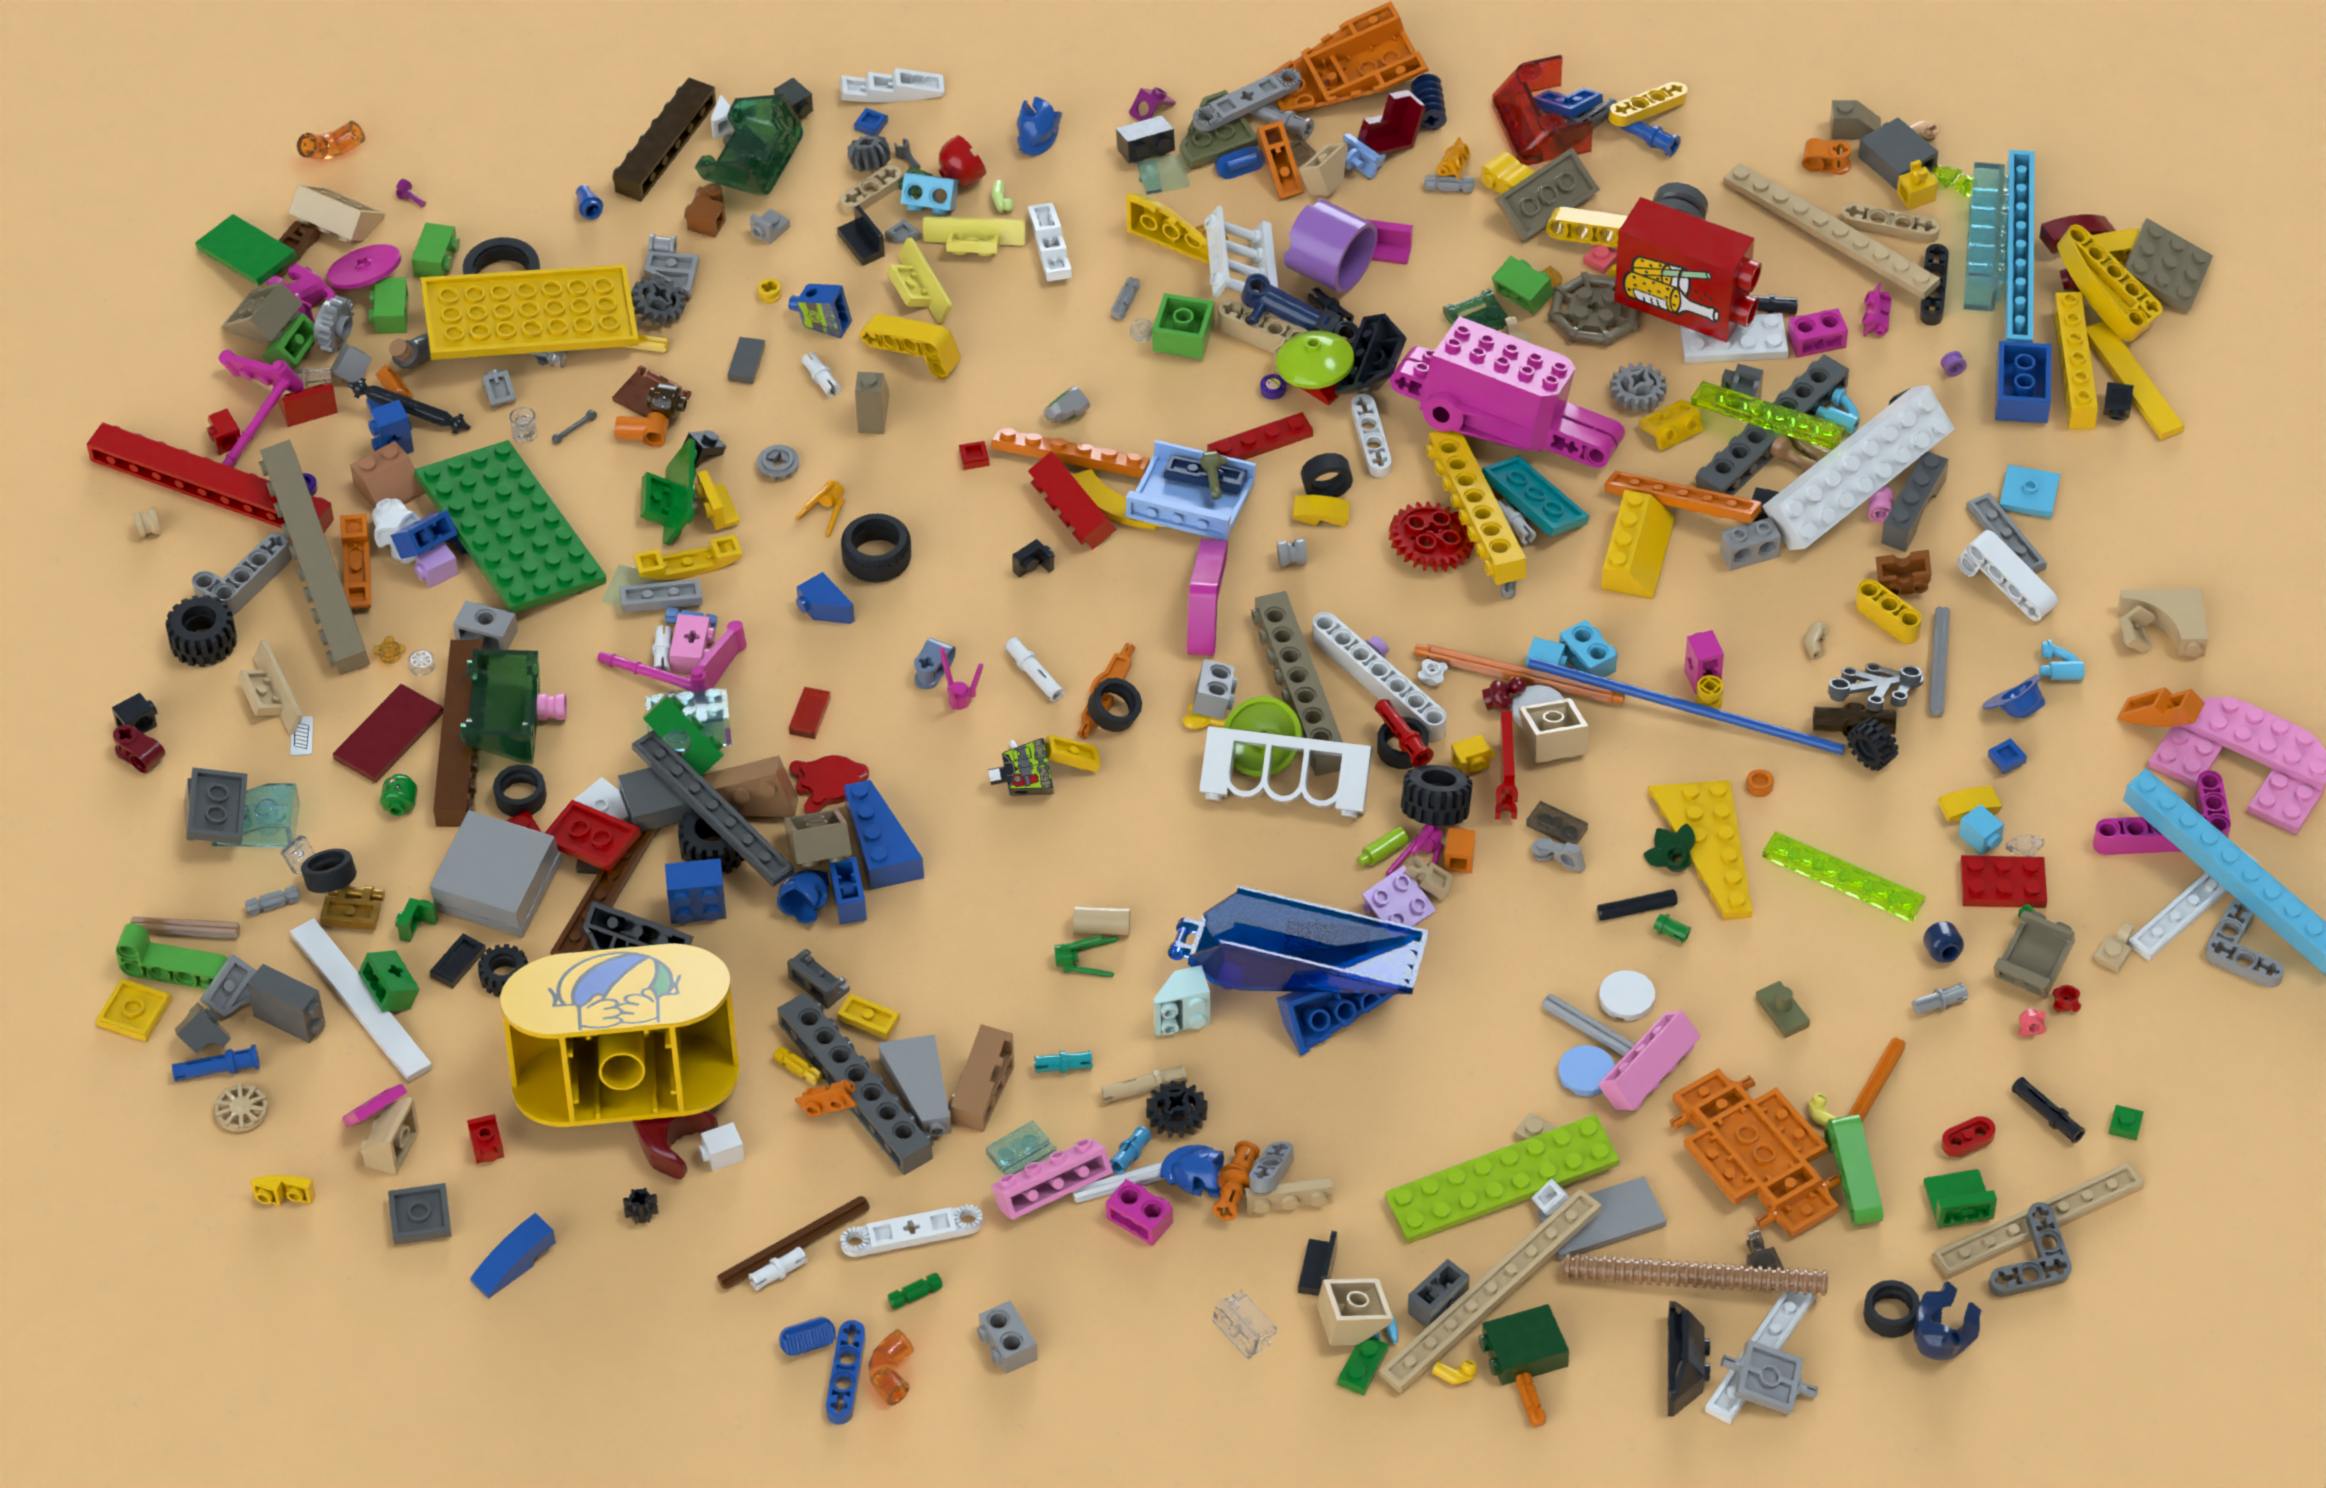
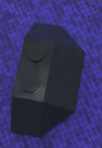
M1385 313L1363 317L1352 344L1354 353L1353 367L1349 374L1337 383L1334 390L1336 395L1376 391L1394 373L1407 338Z
M592 901L583 925L595 951L660 944L691 945L694 936L595 901Z
M1669 1301L1668 1416L1674 1417L1703 1393L1704 1381H1710V1364L1705 1363V1356H1710V1339H1705V1327L1688 1309L1676 1301Z

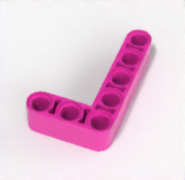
M1200 540L1189 590L1187 654L1215 655L1217 604L1227 561V540Z
M2205 770L2199 774L2196 784L2195 802L2197 812L2229 838L2231 820L2223 779L2218 772ZM2143 817L2105 818L2096 824L2093 847L2100 854L2182 852Z

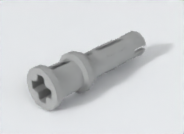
M1268 104L1250 112V114L1271 123L1282 120L1286 133L1292 132L1299 135V138L1302 140H1307L1314 128V121L1312 119L1301 118L1294 111L1285 112Z

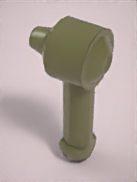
M1217 451L1203 452L1200 464L1204 472L1207 471L1210 496L1213 500H1219L1222 497L1217 471L1221 465L1227 464V457L1220 456Z

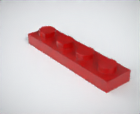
M1300 412L1207 444V452L1217 451L1223 456L1247 460L1313 437V428L1304 413Z

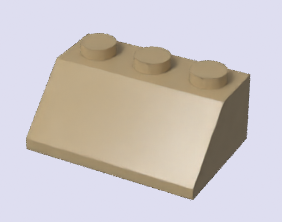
M299 184L289 210V214L297 217L296 221L305 225L313 223L318 226L317 229L330 235L332 232L339 235V240L351 244L354 240L364 241L385 216V213L323 186Z

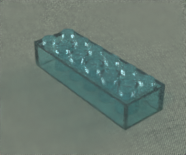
M1974 162L1969 202L1963 309L1994 312L1996 301H2001L2002 286H1998V284H2003L2004 269L2000 265H2004L2005 250L2001 246H2005L2006 231L2002 230V227L2006 228L2007 212L2003 211V209H2007L2008 194L2004 193V190L2008 191L2009 175H2005V164Z

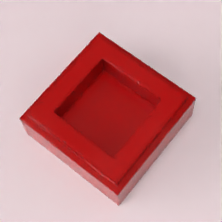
M985 441L959 445L964 470L990 466Z

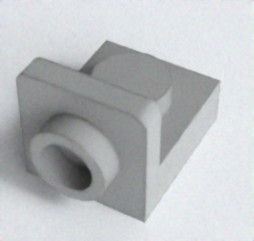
M769 209L761 217L753 213L750 216L751 233L756 238L771 244L790 227V220L772 209Z
M494 369L485 373V376H482L481 384L485 388L491 408L516 402V395L508 370L500 371V369Z

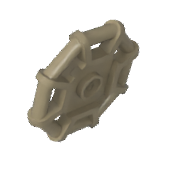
M1581 272L1580 276L1561 286L1557 285L1553 289L1551 311L1548 313L1549 321L1555 323L1569 337L1568 339L1571 342L1584 341L1609 346L1610 342L1629 332H1635L1639 327L1637 323L1639 310L1614 302L1615 277ZM1590 285L1606 286L1608 288H1593ZM1579 288L1576 294L1573 295L1570 293L1573 290ZM1563 302L1570 305L1569 310H1561ZM1593 308L1600 309L1597 313L1592 312ZM1629 310L1627 318L1621 317L1622 311ZM1568 320L1571 322L1574 320L1577 323V327H1573ZM1612 325H1613V328L1616 327V326H1618L1617 328H1615V329H1613V330H1611V331L1608 332V327H1610V326H1612Z

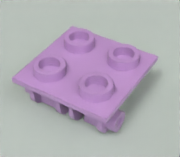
M1404 865L1361 894L1365 899V903L1362 905L1366 913H1375L1393 939L1436 911L1415 879L1410 878L1404 873L1407 869Z

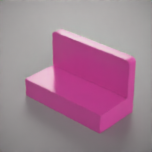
M1365 219L1375 224L1378 232L1377 244L1371 260L1408 264L1413 243V225Z

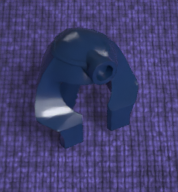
M1949 1281L1943 1283L1942 1289L1939 1291H1926L1924 1293L1915 1318L1914 1341L1922 1355L1935 1360H1948L1959 1355L1978 1338L1980 1331V1314L1982 1310L1973 1302L1968 1303L1964 1315V1324L1958 1330L1941 1324L1942 1308L1951 1307L1958 1290Z

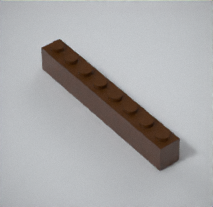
M450 640L433 808L436 827H460L468 810L475 812V800L472 799V794H477V778H474V772H479V756H476V751H481V735H478V730H483V714L480 713V709H485V692H482V688L487 687V671H484V667H489V650H484L483 640Z

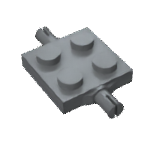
M1748 1340L1745 1343L1740 1360L1726 1354L1722 1357L1720 1366L1736 1371L1737 1383L1734 1393L1736 1397L1789 1415L1793 1411L1795 1398L1798 1394L1815 1399L1818 1387L1802 1382L1801 1368L1803 1358L1752 1340Z

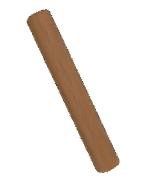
M136 916L132 917L130 923L144 927L148 934L237 939L240 935V925L238 922Z

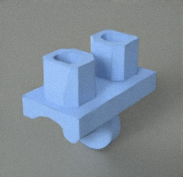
M1345 134L1343 143H1346L1348 146L1345 168L1348 170L1355 168L1369 179L1374 178L1378 168L1383 166L1385 154L1379 155L1351 134Z

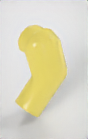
M1815 1093L1812 1095V1100L1808 1102L1809 1112L1814 1122L1825 1127L1829 1119L1838 1117L1828 1113L1825 1105L1827 1102L1826 1096L1821 1093Z

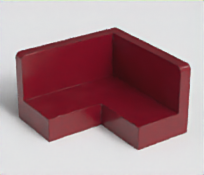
M1409 90L1389 93L1383 115L1364 118L1357 139L1379 155L1414 148L1426 106Z

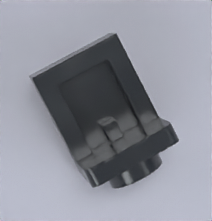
M2107 382L2103 415H2109L2108 418L2113 420H2124V417L2129 418L2134 385Z
M710 430L689 432L684 441L685 444L689 438L695 440L697 456L694 461V468L699 467L703 456L723 455L727 447L719 439V436Z

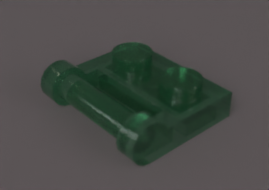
M1490 288L1481 291L1480 295L1458 304L1443 306V313L1451 326L1458 319V314L1483 304L1487 307L1462 317L1497 331L1507 326L1504 319L1509 317L1495 299Z

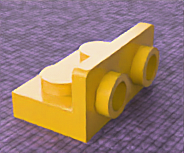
M1683 399L1639 420L1640 428L1655 436L1657 448L1661 451L1703 431L1699 408Z

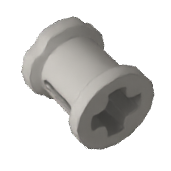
M655 233L650 234L648 251L676 253L677 236L672 235L671 238L658 237Z

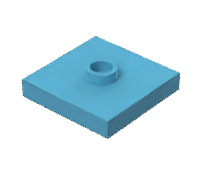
M2008 465L2000 500L2001 508L2010 512L2052 518L2060 473Z

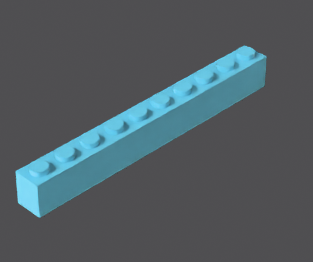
M2009 150L2006 169L2004 341L2033 343L2035 151Z
M2147 768L2127 785L2123 799L2126 804L2326 975V922Z

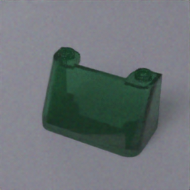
M784 94L735 98L727 115L728 121L734 129L733 134L717 161L711 155H704L698 160L695 169L703 180L758 196L767 195L774 188L803 137V126Z
M473 649L472 660H467V676H472L469 718L466 719V723H461L460 739L465 740L467 746L522 764H533L538 720L537 696L540 693L538 651Z

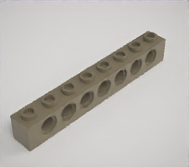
M1286 591L1255 597V609H1251L1254 625H1259L1260 627L1259 638L1261 644H1266L1267 646L1266 656L1269 665H1274L1275 667L1274 678L1276 684L1282 686V700L1293 709L1299 718L1302 738L1343 743ZM1312 753L1310 766H1312L1315 776L1340 771L1342 757Z

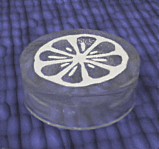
M426 649L413 651L408 657L409 670L418 676L430 674L436 666L433 653Z

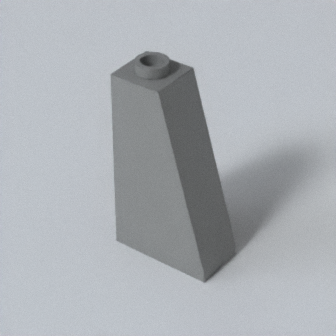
M935 1035L878 1043L880 1063L907 1111L915 1117L922 1132L926 1131L933 1137L951 1133L950 1114Z

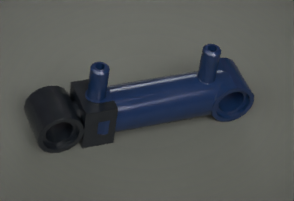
M1254 273L1246 279L1241 293V300L1247 307L1254 308L1248 318L1250 323L1257 324L1264 311H1267L1282 320L1303 327L1308 331H1328L1341 337H1346V340L1352 347L1359 329L1355 323L1348 320L1339 322L1341 316L1327 308L1322 312L1271 285L1269 279L1262 274Z

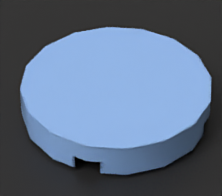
M1590 1045L1573 1047L1563 1054L1559 1061L1558 1077L1562 1086L1572 1090L1573 1094L1592 1097L1603 1093L1598 1084L1615 1067L1611 1056L1603 1049Z

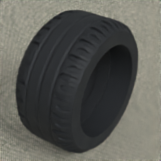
M882 513L860 516L850 522L841 537L842 560L846 569L854 577L869 582H884L899 576L908 567L912 554L911 538L907 527L899 519ZM873 540L887 541L896 546L890 552L876 556L867 555L857 550L862 544Z

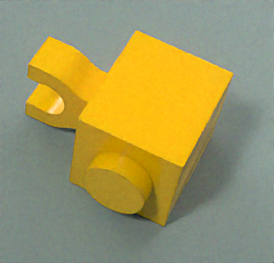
M1920 159L1910 163L1911 172L1898 177L1897 195L1908 210L1936 201L1937 189L1939 188L1938 180L1934 175H1931L1926 167L1921 168L1922 162Z

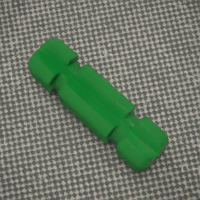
M932 1273L926 1276V1280L921 1278L902 1287L900 1292L895 1290L887 1295L888 1302L893 1309L904 1306V1302H913L928 1295L930 1290L934 1292L943 1287L942 1280L938 1273Z

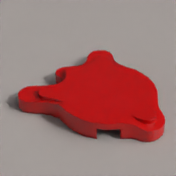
M840 755L824 756L810 762L795 760L789 766L790 773L799 779L796 785L797 793L799 795H810L804 805L806 814L820 812L827 805L844 802V785L866 781L869 778V769L865 764L854 762Z

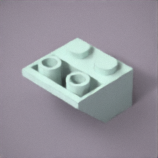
M1202 965L1174 971L1155 996V1036L1172 1035L1179 1031L1200 1029L1210 1025V990Z

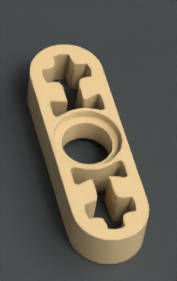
M894 165L884 166L842 193L840 196L842 212L847 215H854V206L860 205L865 210L898 189L902 185V172L900 168ZM870 187L878 189L874 193L865 192V189Z

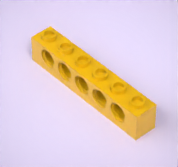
M2055 292L2052 314L2068 429H2095L2098 405L2082 293Z

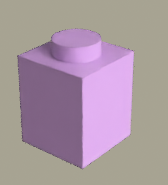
M444 542L415 556L417 565L414 566L416 575L420 580L424 579L430 588L458 575L456 557Z

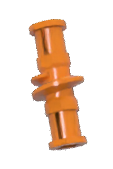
M1242 1140L1236 1143L1234 1159L1230 1164L1222 1166L1217 1178L1221 1191L1219 1200L1214 1203L1212 1210L1218 1218L1225 1221L1237 1218L1239 1212L1238 1204L1242 1200L1245 1188H1250L1249 1173L1253 1169V1162L1259 1157L1260 1150L1257 1145L1249 1141ZM1250 1148L1249 1154L1246 1155L1247 1149ZM1226 1206L1225 1213H1222L1223 1208Z

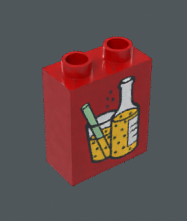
M1640 197L1618 231L1614 302L1727 343L1738 325L1747 328L1751 325L1757 312L1759 299L1749 295L1756 287L1762 270V263L1753 260L1755 238Z

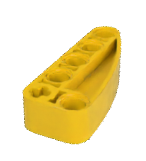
M2080 225L2070 226L2057 243L2058 251L2070 276L2092 308L2122 340L2129 342L2135 340L2147 331L2162 313L2161 303L2085 228Z

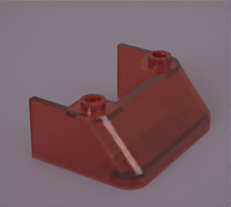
M1561 54L1520 64L1492 94L1493 110L1515 158L1521 164L1534 165L1552 161L1572 147L1577 155L1591 152L1592 120L1567 125L1565 119L1558 114L1541 115L1532 95V92L1561 86L1563 60Z

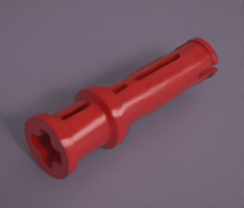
M1382 699L1377 702L1374 710L1381 716L1399 740V748L1411 757L1413 766L1427 765L1432 760L1434 752L1430 747L1424 745L1422 736L1409 728L1408 724L1388 699Z

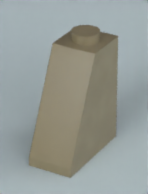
M857 372L855 400L858 433L884 434L889 402V389L884 373Z

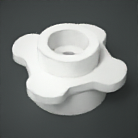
M1425 659L1422 661V670L1418 672V678L1429 686L1439 685L1444 681L1443 674L1448 670V666L1444 662L1438 663Z

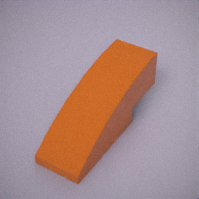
M2166 687L2127 698L2117 718L2123 722L2145 726H2182L2196 722L2205 702L2192 689L2172 694Z

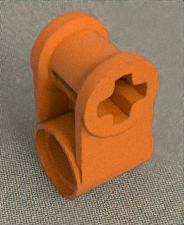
M1811 138L1805 144L1802 166L1812 172L1845 174L1851 168V161L1849 160L1851 146L1844 141Z

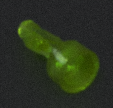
M1939 164L1933 167V173L1938 175V181L1944 184L1945 188L1951 185L1966 197H1970L1976 191L1978 180L1968 174L1962 175L1961 168L1943 167Z

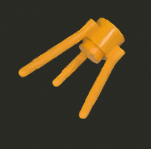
M828 480L822 489L804 505V508L796 515V519L799 520L818 502L825 507L835 506L825 534L826 537H830L840 508L845 503V500L842 498L845 492L843 486L835 480Z

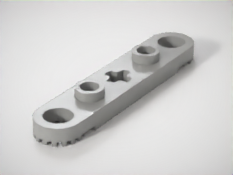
M1283 68L1274 75L1270 74L1210 102L1206 107H1200L1199 110H1195L1193 113L1194 127L1200 131H1212L1298 90L1301 86L1300 72H1297L1296 69L1293 70V68H1286V70ZM1291 78L1294 81L1287 83L1283 79ZM1208 117L1211 120H1209V122H1204V120L1202 121L1201 118Z

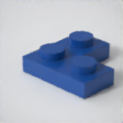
M1582 88L1569 95L1547 90L1532 98V107L1541 109L1544 113L1561 115L1564 119L1577 117V115L1590 111L1593 107L1603 103V93Z

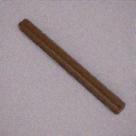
M859 1196L717 1276L720 1286L723 1289H729L748 1278L750 1273L769 1264L772 1258L776 1257L778 1259L796 1247L802 1248L870 1209L868 1201L865 1197Z

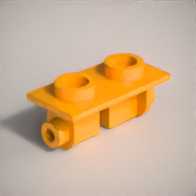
M1461 137L1457 138L1453 146L1446 149L1442 162L1437 166V172L1440 176L1446 177L1455 174L1458 180L1470 160V150L1466 144H1463Z

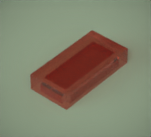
M804 686L789 725V734L816 739L831 700L830 691Z

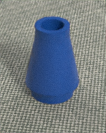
M579 186L576 189L579 213L587 219L598 218L603 211L602 200L591 191L589 186Z

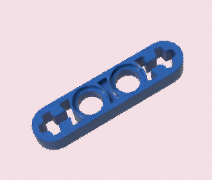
M856 1320L844 1322L838 1332L826 1401L827 1417L834 1424H845L853 1416L866 1341L865 1328L862 1323ZM851 1332H856L853 1345H849L848 1336H850ZM845 1355H853L856 1358L855 1362L849 1365L841 1363L840 1359ZM846 1379L852 1383L847 1389L836 1387V1383L840 1380ZM838 1399L843 1400L844 1409L841 1410V1413L835 1412L838 1409Z

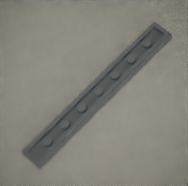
M654 730L632 743V750L772 887L794 874V866Z

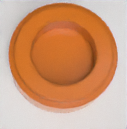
M1757 769L1748 774L1746 788L1750 794L1764 797L1772 792L1774 778L1770 772Z

